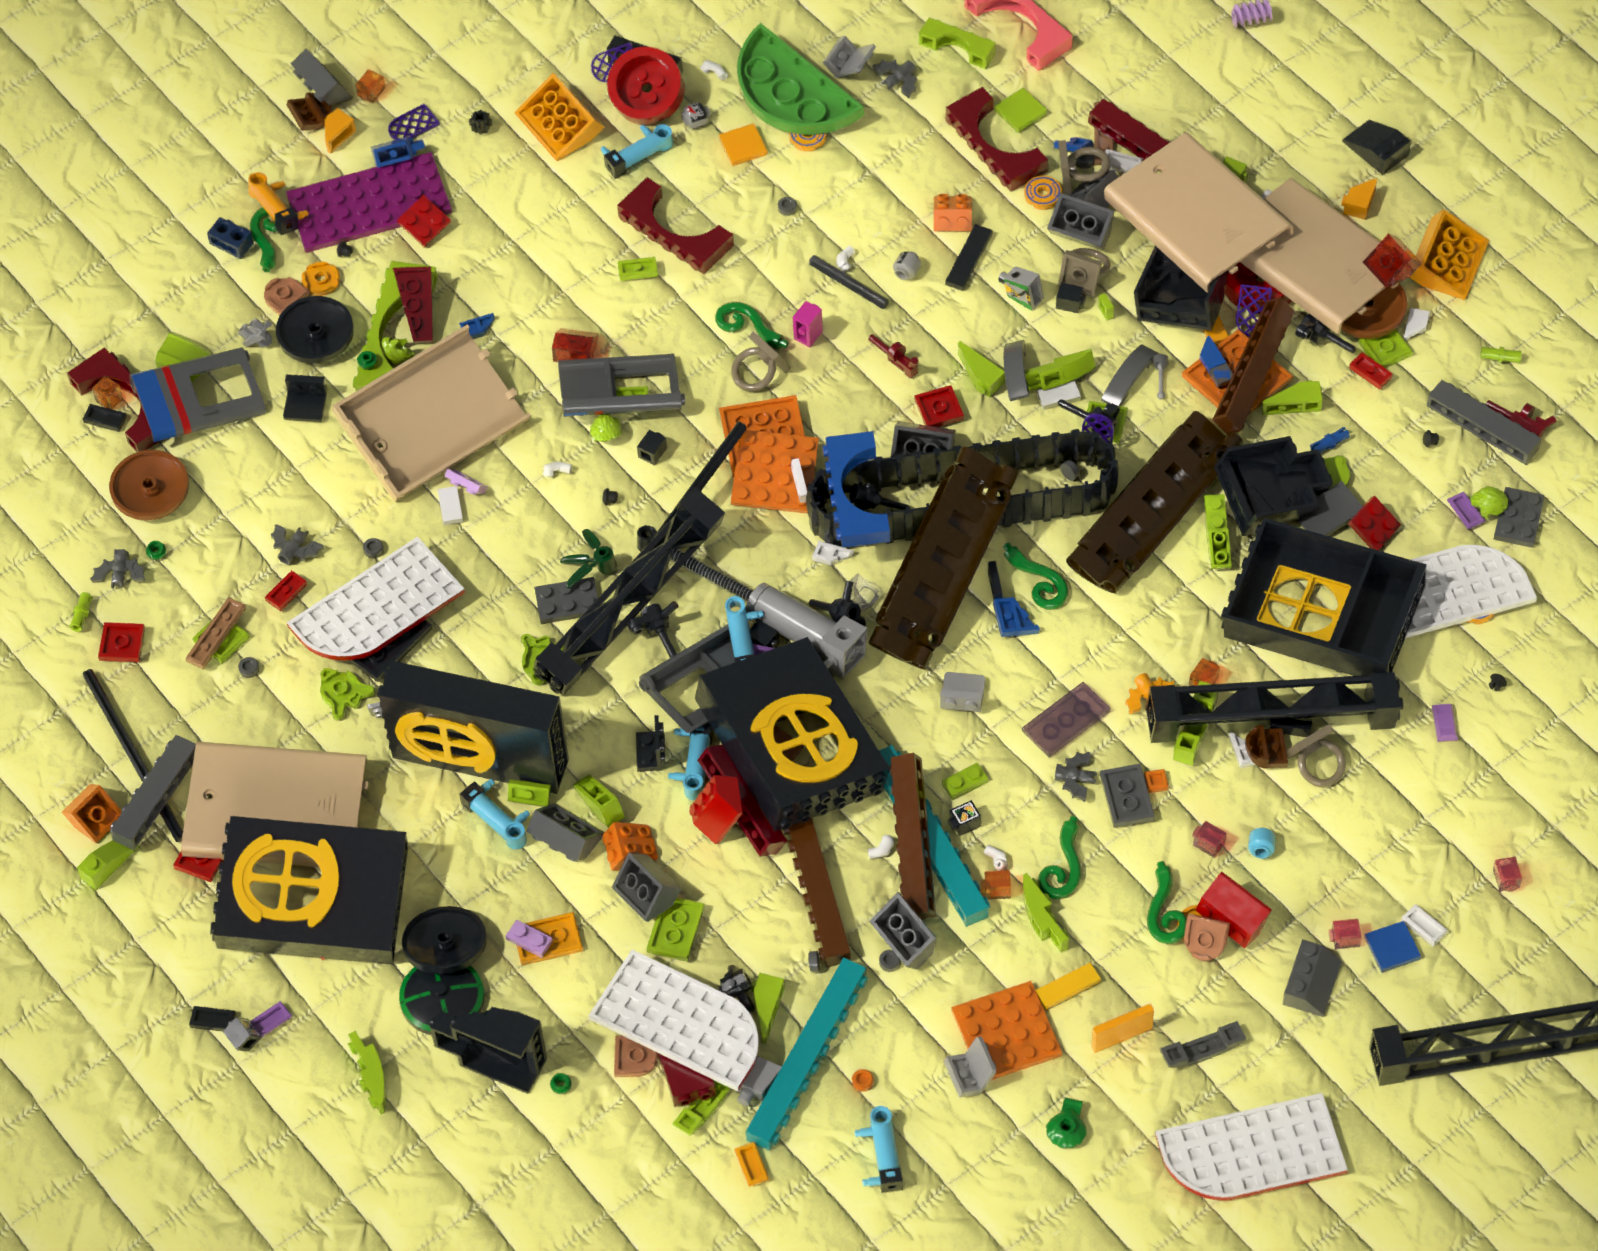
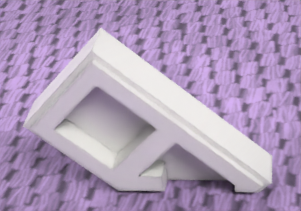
M1410 308L1404 334L1405 341L1417 333L1421 334L1426 331L1430 311Z
M818 541L812 555V560L832 566L853 557L854 551Z
M1233 732L1229 733L1239 767L1244 768L1255 765L1247 754L1245 740L1236 736Z

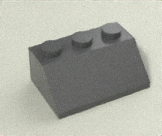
M305 49L290 63L295 69L293 73L300 80L302 78L305 80L303 84L310 91L314 90L316 92L314 96L321 103L325 101L328 105L349 101L353 98L308 49Z
M1109 170L1105 176L1096 181L1082 182L1068 196L1108 209L1109 203L1104 199V190L1108 184L1119 178L1115 170Z
M1060 193L1047 230L1051 234L1104 251L1111 232L1114 211Z
M898 421L894 427L891 457H894V454H902V456L913 455L916 451H921L922 453L933 452V449L938 448L942 450L953 449L956 430Z
M556 803L536 809L526 830L535 840L545 842L552 850L560 851L566 855L567 859L576 862L587 858L604 834L603 831Z
M632 852L628 853L611 887L646 922H649L673 906L681 890V887L647 854Z
M897 892L869 922L906 967L918 970L932 956L937 937L900 892Z
M1302 939L1284 992L1282 1005L1324 1017L1342 961L1323 945Z

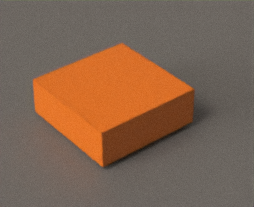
M1165 769L1144 772L1148 793L1168 790L1169 786Z

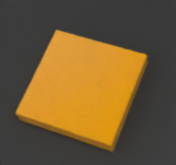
M754 123L719 134L720 142L732 166L768 155Z

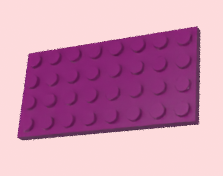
M432 152L417 155L405 161L378 168L373 167L286 191L290 207L295 213L307 210L309 213L308 216L298 220V232L305 253L338 245L343 241L349 242L400 228L401 226L397 223V219L423 195L445 215L452 213Z

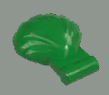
M1064 1097L1061 1113L1052 1117L1046 1124L1047 1137L1059 1148H1074L1080 1145L1086 1137V1126L1080 1119L1083 1101Z

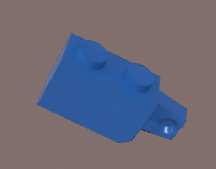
M405 137L371 146L374 163L378 168L411 159L414 155H417L416 151L424 149L425 145L423 140L413 142V138L408 139Z

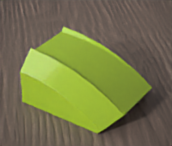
M170 332L161 348L157 351L155 362L157 368L208 356L211 355V352L183 335ZM201 374L190 376L191 382H193Z

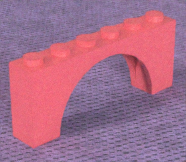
M965 0V7L976 17L994 10L1014 11L1027 17L1035 25L1038 35L1027 48L1026 60L1038 71L1072 48V34L1060 26L1057 20L1052 19L1043 8H1039L1033 0Z

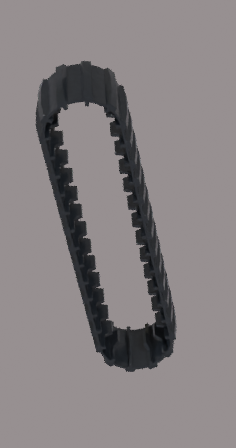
M1074 429L1071 430V433L1060 434L1059 432H1053L1049 436L1042 437L1038 434L1032 435L1028 439L1017 437L1012 438V441L1001 442L1000 440L992 441V444L981 445V443H974L969 447L997 465H1007L1017 471L1018 469L1030 467L1038 470V466L1051 464L1057 467L1058 463H1064L1067 460L1077 464V461L1090 462L1091 467L1095 464L1098 470H1101L1100 480H1095L1091 484L1085 481L1084 485L1068 487V484H1065L1064 488L1050 490L1047 486L1043 491L1029 492L1026 489L1025 493L1011 495V499L998 526L1011 527L1012 524L1021 522L1025 525L1031 524V521L1036 520L1047 522L1051 521V518L1057 517L1068 519L1071 515L1079 514L1090 516L1091 512L1100 508L1105 509L1109 505L1111 494H1115L1117 489L1119 467L1118 460L1115 459V447L1111 442L1107 443L1100 437V433L1095 431L1090 433ZM953 446V449L942 450L941 448L933 449V452L927 453L916 451L913 455L905 456L894 454V457L884 459L880 456L874 460L865 461L848 473L842 485L843 492L850 493L854 484L865 485L867 483L873 485L879 492H881V488L898 486V489H901V485L917 483V486H921L922 482L936 480L937 484H939L947 469L951 465H955L954 462L961 450V446ZM820 469L816 472V478L813 483L809 484L806 496L810 528L814 536L818 535L825 543L842 547L841 540H837L836 528H839L838 523L834 524L833 513L829 512L827 514L825 508L827 498L830 499V495H834L833 490H829L828 478H831L830 473L826 474V469ZM926 503V507L910 509L909 506H906V510L890 512L889 509H886L885 513H878L887 514L890 542L885 543L890 544L894 540L905 539V541L913 540L929 508V503ZM852 546V547H845V548H846V549H854V546Z

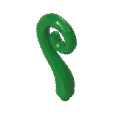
M262 207L252 216L250 231L255 242L262 250L260 261L263 267L262 270L268 273L270 269L275 267L276 251L260 230V223L263 218H265L263 226L266 230L270 232H276L277 230L275 223H271L270 219L266 217L269 214Z
M729 302L719 307L716 311L715 322L721 330L725 332L740 330L745 321L744 317L740 314L742 313L751 319L759 337L770 347L775 349L788 347L789 341L784 340L783 335L770 330L760 314L750 305L742 302ZM731 312H735L733 314V319L736 322L727 323L724 320L725 316Z
M1006 543L1003 546L1005 549L1004 556L1013 567L1023 572L1045 577L1056 586L1058 590L1057 596L1048 600L1042 598L1040 592L1046 591L1051 594L1054 591V587L1049 582L1037 583L1031 592L1035 604L1043 609L1053 610L1065 603L1068 597V587L1058 572L1027 559L1017 546L1012 547L1010 543Z
M1071 816L1069 821H1064L1060 831V845L1070 867V877L1067 883L1059 888H1054L1047 883V877L1052 874L1057 876L1058 883L1062 884L1065 881L1066 873L1057 865L1046 866L1038 876L1040 890L1051 899H1061L1069 896L1080 882L1081 866L1074 846L1079 826L1077 825L1078 818Z
M1160 861L1157 863L1158 868L1155 870L1158 888L1148 910L1147 926L1155 940L1164 944H1174L1184 937L1187 917L1181 911L1170 910L1163 915L1161 924L1165 929H1168L1172 920H1178V928L1173 932L1166 933L1161 931L1159 927V913L1173 887L1171 867L1166 866L1164 861Z

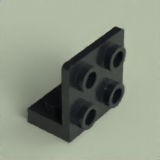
M286 374L287 397L283 419L321 422L328 391L325 377Z
M654 715L655 731L636 732L637 772L662 771V763H666L663 722H659V715Z

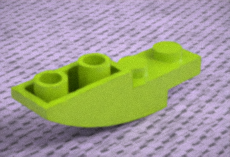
M1092 349L1054 358L1053 363L1025 370L1029 391L1037 388H1042L1043 391L1051 389L1088 373L1095 368Z
M1204 495L1205 525L1211 569L1232 568L1225 495Z
M1025 873L1023 875V899L1030 923L1041 941L1049 937L1059 951L1063 952L1068 949L1069 935L1064 928L1061 929L1057 925V920L1051 913L1052 902L1050 897L1046 893L1043 894L1039 889L1038 882L1034 878L1031 879Z
M355 1030L348 1034L350 1042L347 1045L352 1055L357 1054L359 1058L357 1063L361 1069L359 1071L361 1080L358 1082L363 1092L368 1091L370 1095L368 1100L372 1108H377L379 1113L383 1114L385 1113L387 1092L381 1061L373 1043L365 1047Z

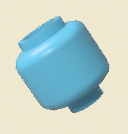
M1268 828L1254 829L1249 835V852L1259 859L1270 857L1275 851V834Z

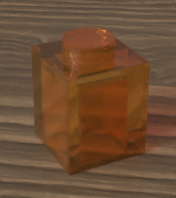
M368 69L356 83L358 96L363 100L374 103L386 88L384 76Z
M106 376L92 388L95 401L105 408L113 409L123 399L120 385Z
M1202 658L1190 674L1189 686L1198 685L1199 681L1215 684L1219 678L1220 667L1215 662Z
M1010 870L984 871V879L980 880L981 892H985V897L988 900L1011 899Z

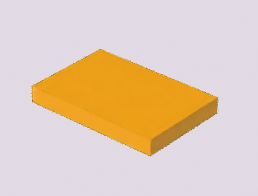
M574 912L524 923L552 937L553 943L542 958L517 946L521 966L582 952L583 947Z
M1147 1004L1093 1027L1091 1047L1094 1053L1153 1029L1154 1009L1152 1005Z

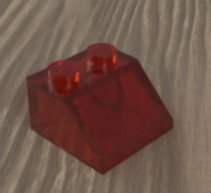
M1387 234L1367 256L1363 264L1386 288H1389L1410 278L1422 262L1400 238Z
M560 328L555 332L552 344L553 362L593 358L599 333Z

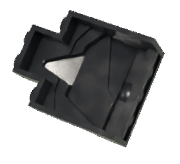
M1155 246L1134 290L1137 320L1212 331L1225 297L1224 287L1227 283L1229 271H1225L1212 280L1210 290L1207 293Z
M1291 436L1227 448L1214 466L1242 536L1255 534L1257 525H1261L1264 518L1288 524L1290 520L1312 515L1319 506L1317 495L1327 491L1333 484L1332 477L1327 471L1325 460L1321 456L1319 449L1297 453V447L1293 443Z
M491 1007L490 1010L482 1013L474 1011L470 1014L461 1010L458 1016H454L440 1010L438 1015L432 1018L429 1025L434 1047L456 1055L459 1066L526 1094L530 1092L547 1060L541 1021L518 1011Z

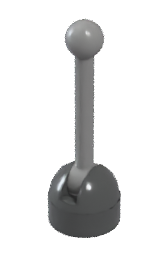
M1165 354L1153 356V365L1155 369L1159 370L1158 399L1165 397L1163 393V370L1167 368L1169 363V357Z

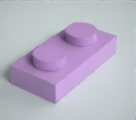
M447 469L444 475L450 479V483L459 487L461 485L466 487V491L473 495H477V493L485 494L488 486L456 469Z
M519 920L515 921L506 934V940L540 958L544 956L553 943L552 937Z

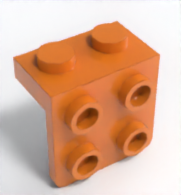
M939 194L934 196V231H972V197L967 194H958L957 196Z
M613 822L602 835L611 871H619L629 852L647 854L654 862L658 859L651 828L647 824Z

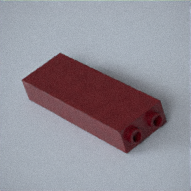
M657 1053L674 1107L687 1106L694 1100H708L716 1095L713 1079Z

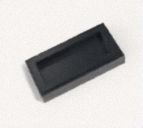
M90 404L83 417V423L120 432L127 415L124 412Z
M989 561L988 576L993 600L1003 598L996 561Z
M193 1006L189 1026L195 1029L223 1032L227 1028L228 1023L235 1018L236 1012L235 1010Z

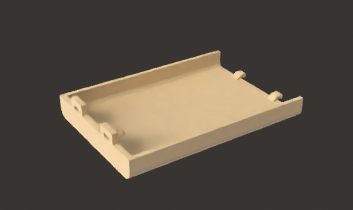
M1188 132L1182 134L1108 184L1104 190V199L1207 293L1210 290L1212 280L1227 270L1231 274L1238 271V267H1235V265L1263 245L1269 249L1273 247L1275 242L1272 239L1283 231L1287 232L1290 236L1293 234L1292 224Z
M1293 178L1288 179L1263 199L1293 225V234L1290 236L1287 232L1283 231L1272 239L1275 242L1273 247L1269 249L1263 245L1240 261V263L1337 334L1341 332V326L1346 319L1356 311L1361 315L1365 313L1367 308L1363 306L1388 285L1394 289L1399 284L1395 279L1403 273L1410 276L1413 269L1411 263Z
M468 324L337 402L332 407L333 414L395 502L525 423L531 417L530 413L525 415L514 399V396L518 395L514 387L508 390L486 357L491 355L487 348L481 351L469 334L470 327ZM382 444L383 447L378 448L377 445Z
M197 741L181 843L182 856L224 859L222 845L223 842H227L225 825L230 822V816L357 827L362 790L368 791V781L363 782L367 755ZM208 795L213 796L211 799L207 798ZM282 850L265 855L257 862L284 864L286 853ZM301 852L294 853L292 865L319 867L309 856Z

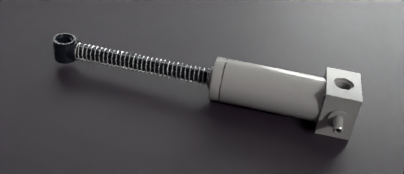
M650 525L641 526L637 530V548L640 552L657 532ZM681 549L673 550L670 560L672 559L676 563L684 554V551H681ZM693 556L683 565V568L692 573L695 572L696 575H701L699 577L703 576L706 578L705 580L714 585L717 584V587L724 589V591L732 592L730 594L734 593V596L744 599L747 603L746 612L763 611L764 616L758 619L776 629L780 635L793 642L808 637L829 672L841 679L866 655L867 628L845 615L836 622L765 582L758 585L753 591L752 588L748 589L749 587L746 588V585L743 586V583L741 585L737 580H732L731 577H726L727 575L724 576V573L721 574V571H716L712 566L709 567L706 563L695 560L696 558H693Z

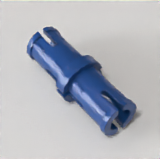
M1342 427L1334 433H1328L1321 440L1310 444V449H1319L1320 453L1329 448L1333 449L1336 447V444L1350 438L1349 432L1345 427Z

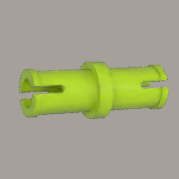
M1482 346L1480 359L1498 360L1500 363L1502 361L1520 363L1521 351L1507 350L1504 347H1499L1498 349Z
M82 592L77 606L73 609L74 615L69 628H72L71 630L75 632L82 630L85 618L89 615L88 609L93 599L90 593Z

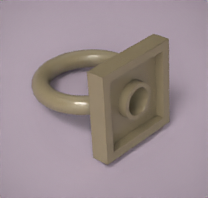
M1066 140L1058 141L1064 194H1072L1070 177L1081 182H1092L1102 178L1109 171L1110 158L1101 149L1084 147L1075 150L1068 156ZM1083 155H1095L1101 158L1103 166L1095 173L1080 174L1076 172L1075 160Z
M1090 248L1066 250L1063 255L1058 286H1060L1061 282L1084 287L1083 294L1094 297L1099 277L1105 275L1110 270V260L1102 252ZM1087 256H1091V257L1097 258L1098 260L1089 258V257H1087Z
M753 331L749 338L757 347L745 349L738 354L731 368L734 383L740 389L749 392L759 391L769 385L774 378L776 365L785 373L791 369L783 358ZM757 355L768 365V372L764 379L758 383H745L739 375L740 365L747 357Z
M1330 724L1286 750L1288 759L1299 753L1298 768L1302 777L1308 783L1317 787H1329L1336 784L1342 778L1346 768L1345 756L1340 747L1330 740L1323 739L1333 732ZM1321 747L1331 750L1336 756L1338 763L1334 775L1327 779L1314 777L1306 766V757Z

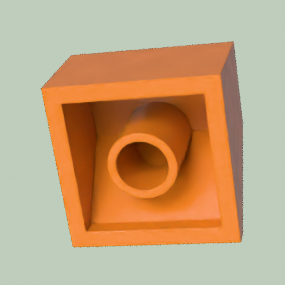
M89 784L61 813L74 828L94 843H97L110 831L112 823L118 820L122 810L100 785Z

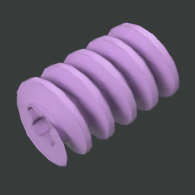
M1256 0L1255 4L1249 1L1247 5L1246 3H1241L1240 6L1234 4L1231 11L1235 28H1237L1238 22H1240L1242 27H1244L1245 21L1252 25L1253 19L1256 24H1259V18L1262 19L1263 23H1266L1267 17L1272 21V9L1268 0H1262V3L1260 0Z

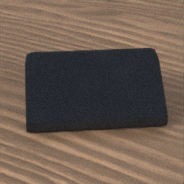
M1313 719L1270 720L1269 729L1282 728L1283 734L1308 737L1311 733Z

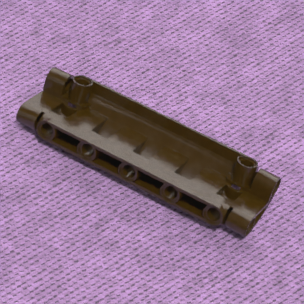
M1193 411L1183 424H1180L1080 539L1077 543L1078 546L1066 559L1068 566L1095 586L1116 594L1133 573L1139 570L1216 479L1217 473L1214 466L1219 461L1217 456L1221 458L1227 448L1243 445L1242 438L1234 432H1230L1225 436L1202 413ZM1125 563L1129 565L1130 570L1126 568Z
M965 446L961 447L954 462L955 465H951L942 478L876 616V622L879 626L875 627L868 641L876 649L924 670L927 668L936 647L942 644L1007 508L1011 499L1010 490L1019 475L1016 469L1007 465H997L975 450ZM988 488L986 494L983 495V490ZM997 492L1000 494L999 500L997 499ZM920 631L918 637L916 638L914 636L915 632ZM930 634H931V636H932V642H931V643L929 642V635H930Z

